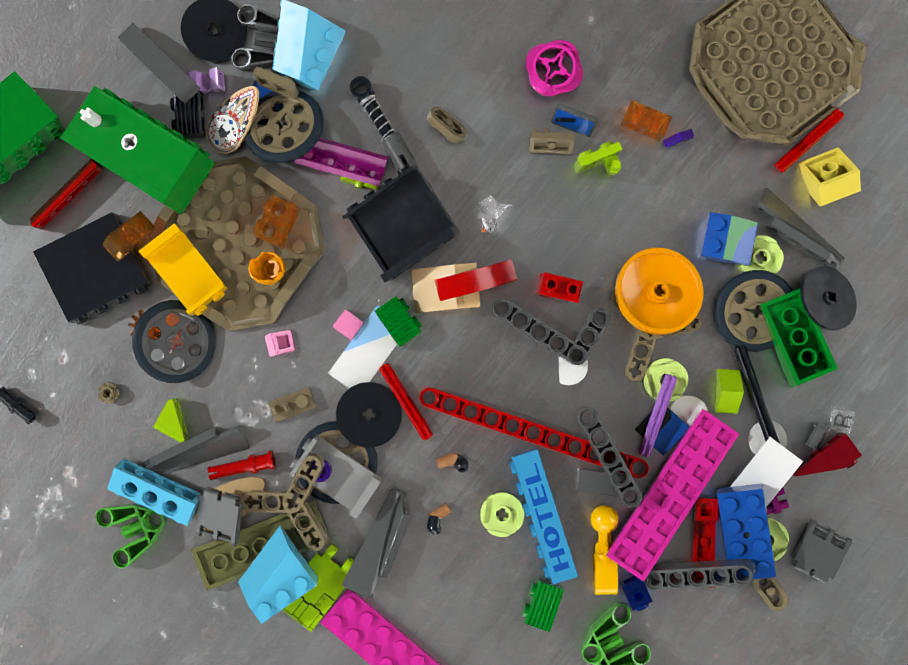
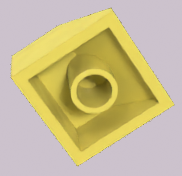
M839 147L798 163L809 194L820 207L861 191L860 170Z

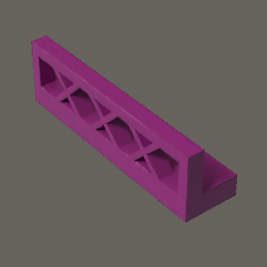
M319 138L315 146L307 154L296 159L294 163L379 187L385 175L388 157Z

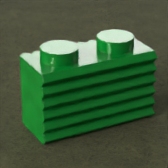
M395 296L374 312L400 348L421 333L419 328L422 325L416 316L411 318L407 312L410 308L403 298L399 300Z
M539 578L536 583H532L529 591L531 596L530 603H525L522 611L525 624L550 632L564 593V588Z

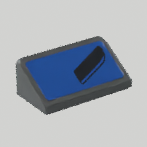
M557 103L551 118V123L586 137H591L598 122L596 117L561 103Z

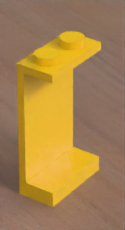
M175 223L139 250L140 254L151 263L185 306L186 312L189 315H201L208 309L206 305L212 301L217 302L225 296L224 291L228 288Z

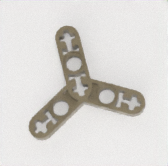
M614 289L609 296L610 302L615 307V309L622 315V317L627 321V319L621 313L617 302L615 301L616 296ZM697 314L695 317L697 323L693 324L694 328H691V325H687L683 328V331L667 335L651 334L650 337L647 333L637 329L628 322L637 333L624 370L627 379L630 381H640L643 379L658 338L698 330L702 325L701 316ZM645 345L648 352L645 357H639L636 354L637 346ZM633 357L636 360L645 361L644 365L639 363L637 370L640 371V375H635L634 378L632 373L629 372V369L634 368L636 362H632Z
M319 454L307 456L299 467L288 491L251 490L241 498L243 509L248 512L287 513L306 546L312 551L321 550L327 544L328 537L309 506L307 499L324 469L325 462L323 457ZM315 460V465L317 467L314 468L310 474L307 473V471L310 470L312 465L310 462ZM300 478L308 480L309 486L307 489L299 486L298 481ZM297 493L301 494L296 499L298 505L292 506L290 499L294 498ZM269 496L276 497L278 500L277 507L269 505ZM251 497L252 500L262 499V502H257L252 506V502H248V499ZM305 515L310 519L308 527L301 524V516ZM314 527L315 530L308 534L307 531ZM319 537L321 540L319 541V543H314L312 541L314 538Z

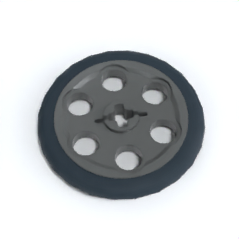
M167 300L150 307L139 318L132 335V348L139 366L149 376L166 383H181L200 375L208 367L216 348V335L210 319L202 314L199 316L196 314L194 316L189 315L180 300ZM171 313L176 314L178 317V322L174 326H170L166 322L167 316ZM191 322H195L198 326V331L193 335L187 332V325ZM151 327H157L160 330V336L157 339L153 340L148 336V331ZM177 335V340L180 342V344L174 345V347L172 348V343L169 342L170 338H175ZM193 344L200 346L201 350L197 356H192L189 353V348ZM154 349L162 351L163 356L161 360H152L151 352ZM176 357H180L183 361V366L178 370L173 369L171 365L172 360Z

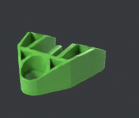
M136 503L106 506L96 512V522L104 528L137 516L139 520L121 527V533L125 539L142 532L145 534V536L114 551L112 560L118 568L129 566L156 543L166 524L167 517L165 515L158 514L161 517V523L155 526L150 522V516L156 512ZM105 510L111 515V522L109 523L104 522L101 518V514ZM121 551L127 554V563L119 561L118 554Z
M615 602L590 626L581 647V654L585 661L594 665H644L650 660V648L643 641H636L605 655L624 645L619 632L598 642V640L617 632L619 628L629 622L631 610L626 603ZM620 606L627 610L623 618L615 616V610ZM589 646L597 648V654L592 658L585 655V650ZM639 646L646 648V654L641 658L636 657L634 654L635 649Z

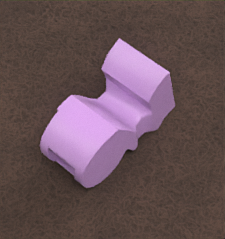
M218 68L210 69L209 74L201 71L186 73L201 88L200 91L202 93L225 92L224 72Z

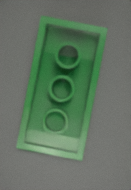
M801 288L760 305L781 367L791 388L838 369L819 326L811 320L803 307L800 293Z

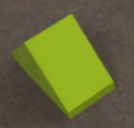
M717 369L715 412L738 414L744 394L740 370Z
M169 399L153 428L179 442H184L189 437L178 399Z

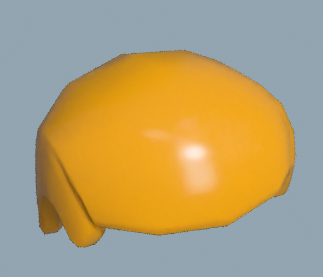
M261 252L258 257L250 260L248 271L251 278L258 283L273 285L284 276L285 263L274 252Z

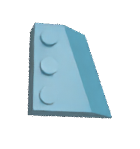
M281 0V13L277 27L279 28L277 43H275L272 70L282 76L290 77L295 83L310 91L319 90L346 31L308 8Z
M279 526L238 583L249 608L262 624L317 586L318 576L282 527Z

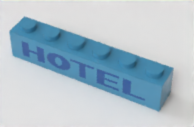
M534 448L512 455L513 461L509 462L512 474H517L519 479L516 487L519 496L524 495L526 503L522 504L526 517L531 516L533 524L529 525L533 538L537 537L539 541L536 549L539 558H544L546 566L542 567L546 580L551 579L554 585L578 577L538 449Z

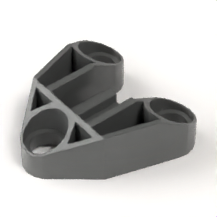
M249 4L241 6L237 17L243 26L277 33V35L256 32L254 45L275 48L279 28L277 27L279 18ZM252 11L254 14L252 21H243V12ZM239 48L232 54V63L239 70L273 66L274 51L258 48ZM239 54L247 55L248 62L246 65L240 66L236 63V57Z

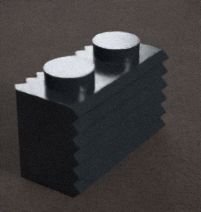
M199 90L186 104L174 94V98H170V107L175 113V119L171 120V128L183 135L184 138L206 137L203 93Z

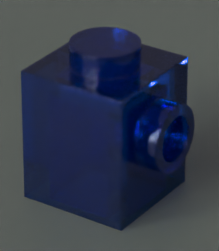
M636 576L619 582L632 611H642L649 607V603L653 602L644 581H641Z

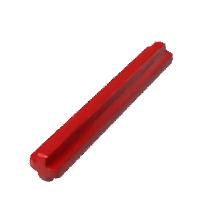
M840 109L834 110L775 164V168L780 173L785 172L845 117V114Z
M389 363L382 365L379 368L381 374L422 440L429 439L433 436L432 431Z

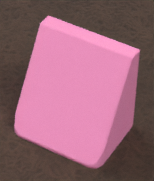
M345 309L333 325V328L352 340L364 322Z
M290 329L265 336L270 357L295 351Z

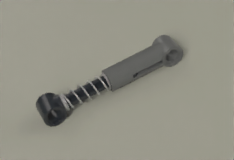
M364 76L355 77L350 83L352 96L358 104L364 107V111L369 114L368 118L372 119L373 126L378 130L377 133L382 136L381 145L397 172L405 167L406 164L409 167L418 166L422 172L401 134L393 131L394 128H391L389 124L390 120L387 121L384 116L385 113L380 109L381 105L378 106L371 82ZM360 85L367 87L366 92L363 94L356 92V88Z

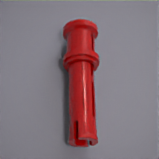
M270 450L267 454L255 456L252 454L245 460L209 466L208 473L217 471V473L208 475L209 479L212 481L246 472L257 474L260 470L270 468L271 470H276L275 455Z

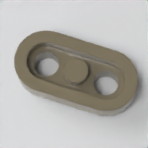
M433 107L428 113L427 119L430 125L442 133L447 140L453 143L463 141L467 135L466 128L441 107Z
M775 577L765 578L764 584H759V579H752V586L770 609L782 611L787 607L788 596ZM774 595H778L776 602L772 601Z

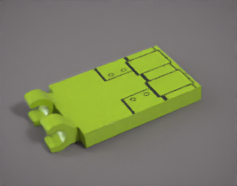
M331 544L323 555L317 551L308 563L318 576L317 586L282 609L310 632H312L345 587L342 586V583L354 562L351 557H348L340 567L331 560L339 549L334 544Z

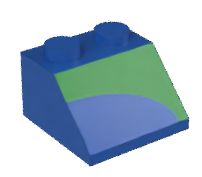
M710 212L701 256L707 260L750 266L758 222L733 215Z

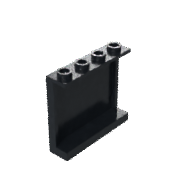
M407 165L397 172L399 175L393 180L389 178L380 184L382 188L376 192L373 190L363 197L364 201L360 204L356 202L346 209L347 213L342 216L343 219L349 218L384 272L380 276L385 283L392 281L461 233L418 166L409 167Z
M111 212L33 251L68 323L82 324L89 320L88 316L94 313L100 315L109 310L108 306L114 303L120 305L129 300L128 296L134 293L140 295L148 291L147 287L152 285V282L147 280L120 225L122 222L118 214Z

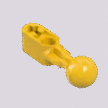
M601 505L593 510L590 518L593 528L598 531V542L595 544V553L593 554L594 594L617 595L618 564L605 555L613 544L611 532L618 526L619 517L614 508L608 505Z

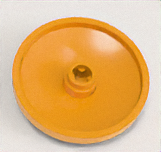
M649 248L636 253L623 265L616 279L615 296L621 313L634 327L649 334L667 335L680 331L695 319L703 302V285L698 271L686 257L666 248Z

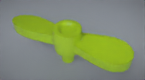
M340 177L341 182L354 184L355 187L363 189L364 186L376 190L380 189V186Z

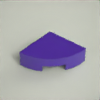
M692 129L682 131L663 140L665 147L669 148L681 141L692 139L694 133Z

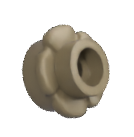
M114 383L102 384L98 388V399L101 402L112 404L119 397V390Z

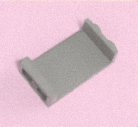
M316 435L313 439L308 438L302 447L305 452L301 458L297 456L290 466L293 469L290 476L294 477L307 456L319 454L330 463L332 473L326 481L316 482L315 487L351 510L349 515L357 519L383 478L320 436Z

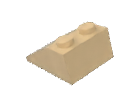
M477 262L411 270L415 313L480 308L479 292L440 301L434 280L477 269Z

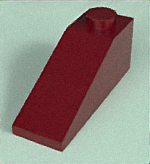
M838 433L820 446L818 451L815 450L804 458L802 464L792 476L797 477L851 468L858 462L857 459L862 454L847 434Z

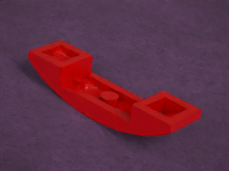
M509 259L434 280L439 300L443 301L516 281L517 278L513 261Z
M698 498L695 502L692 526V562L715 560L718 498ZM695 571L699 578H704L702 572Z

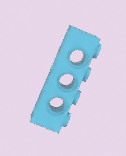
M124 458L114 467L107 488L118 496L130 499L138 505L145 506L154 510L157 514L165 515L177 523L186 526L197 513L199 495L201 494Z

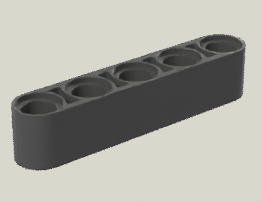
M133 22L117 37L184 104L201 89Z
M581 408L577 413V421L619 499L628 507L638 506L642 501L641 491L599 414L593 408ZM586 411H590L593 414V420L590 423H584L582 420V415ZM596 431H602L604 435L600 443L593 441V434ZM607 451H613V461L605 462L604 454ZM620 470L624 471V480L616 482L614 479L615 473ZM634 490L636 494L635 499L627 502L625 499L626 493Z
M749 559L656 564L644 580V583L651 590L742 586L752 581L756 573V565ZM739 569H746L749 572V575L745 576L741 574ZM717 570H723L727 576H720L717 573ZM695 571L702 572L704 578H699ZM673 572L679 573L682 579H677ZM652 573L657 574L660 577V581L655 580Z

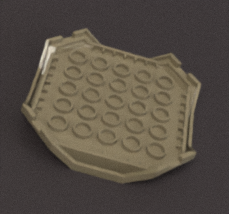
M728 0L715 11L696 22L689 70L699 92L722 122L739 137L747 140L790 145L861 91L862 64L865 61L867 45L845 30L823 0Z
M246 156L215 161L211 171L182 215L166 205L163 207L149 235L150 242L175 223L228 288L224 291L225 296L217 302H210L206 305L208 309L202 313L211 321L228 331L274 324L310 269L325 253L318 207ZM261 252H274L285 263L284 276L273 285L260 284L251 278L249 274L250 260L258 257ZM155 270L157 281L161 285H163L167 290L174 294V292L166 284L163 278Z

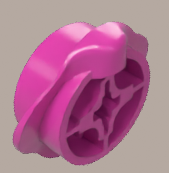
M555 40L550 43L539 44L533 47L527 54L526 68L529 73L531 86L537 93L543 96H554L559 93L572 91L580 85L583 78V68L580 63L579 53L572 43L566 40ZM551 51L559 52L557 56L553 59L542 57L544 54ZM565 55L572 62V74L562 66ZM559 61V63H558V69H559V71L555 70V71H554L553 73H551V75H550V72H551V67H550V65L554 66V65ZM537 63L542 64L547 70L543 81L537 75ZM555 77L568 79L559 85L549 84Z

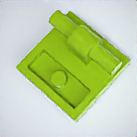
M612 141L600 145V148L595 152H592V149L579 154L580 157L577 158L574 164L576 173L603 163L608 175H616L621 170V162L617 157L623 150L620 142L613 144Z

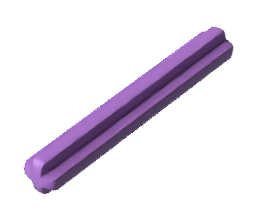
M666 374L639 448V454L649 457L651 455L677 382V377L674 375Z

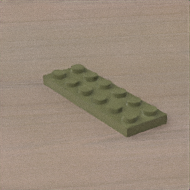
M316 501L309 502V506L328 537L327 543H330L331 540ZM281 513L241 529L236 547L230 545V542L213 540L191 549L206 590H211L241 578L279 526L282 527L301 554L309 551L310 549L304 543L288 514ZM305 515L300 517L301 524L308 527L310 519ZM313 527L307 533L313 532L315 528ZM319 537L314 538L312 541L314 543H319V541L321 540Z

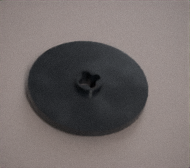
M197 0L186 9L181 20V35L189 51L196 57L210 62L230 59L235 50L243 47L247 36V27L243 26L237 17L239 8L229 0ZM214 24L215 27H220L217 29L218 33L213 34L212 31H208L211 29L210 25Z
M827 266L814 268L805 275L801 283V301L811 320L826 330L835 331L847 327L853 321L857 309L855 292L848 279L838 270Z
M374 382L359 383L349 388L340 398L336 408V422L341 434L350 443L363 448L378 447L391 440L398 431L402 418L401 406L394 393L387 387ZM368 409H371L372 414H375V418L372 417L370 421H367L366 416L362 415Z

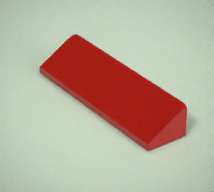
M90 159L31 216V225L35 228L43 229L103 171V168L94 159Z

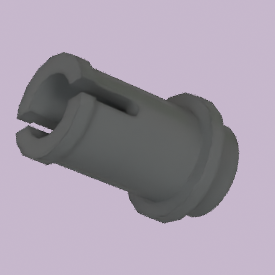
M819 421L816 425L813 424L814 429L807 442H805L806 445L817 451L826 434L830 433L828 431L830 427Z

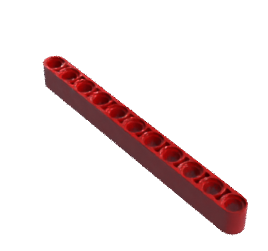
M428 387L420 393V402L425 407L601 466L598 459L591 458L590 452L592 447L588 440L435 388ZM426 391L434 392L436 399L433 403H426L424 401L423 395ZM453 398L456 401L457 405L454 410L450 411L444 407L446 399ZM473 405L477 408V414L474 417H467L465 415V408L467 406ZM494 412L497 414L498 420L495 424H488L485 418L488 413ZM512 419L517 420L519 424L517 430L513 432L509 431L506 427L507 422ZM533 426L537 427L539 435L536 438H529L527 434L528 429ZM555 433L559 435L560 441L557 445L553 446L549 444L548 438L551 434ZM572 441H579V451L571 452L569 449L570 443ZM607 451L604 454L605 462H611L614 456L613 451ZM619 451L632 477L640 479L648 474L649 467L646 461ZM641 462V472L634 473L632 471L633 464Z

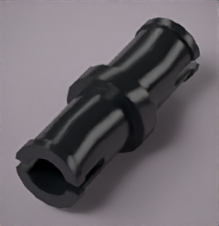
M5 387L0 388V402L8 408L11 414L15 413L28 425L36 419L38 413L25 405L22 398L15 397Z

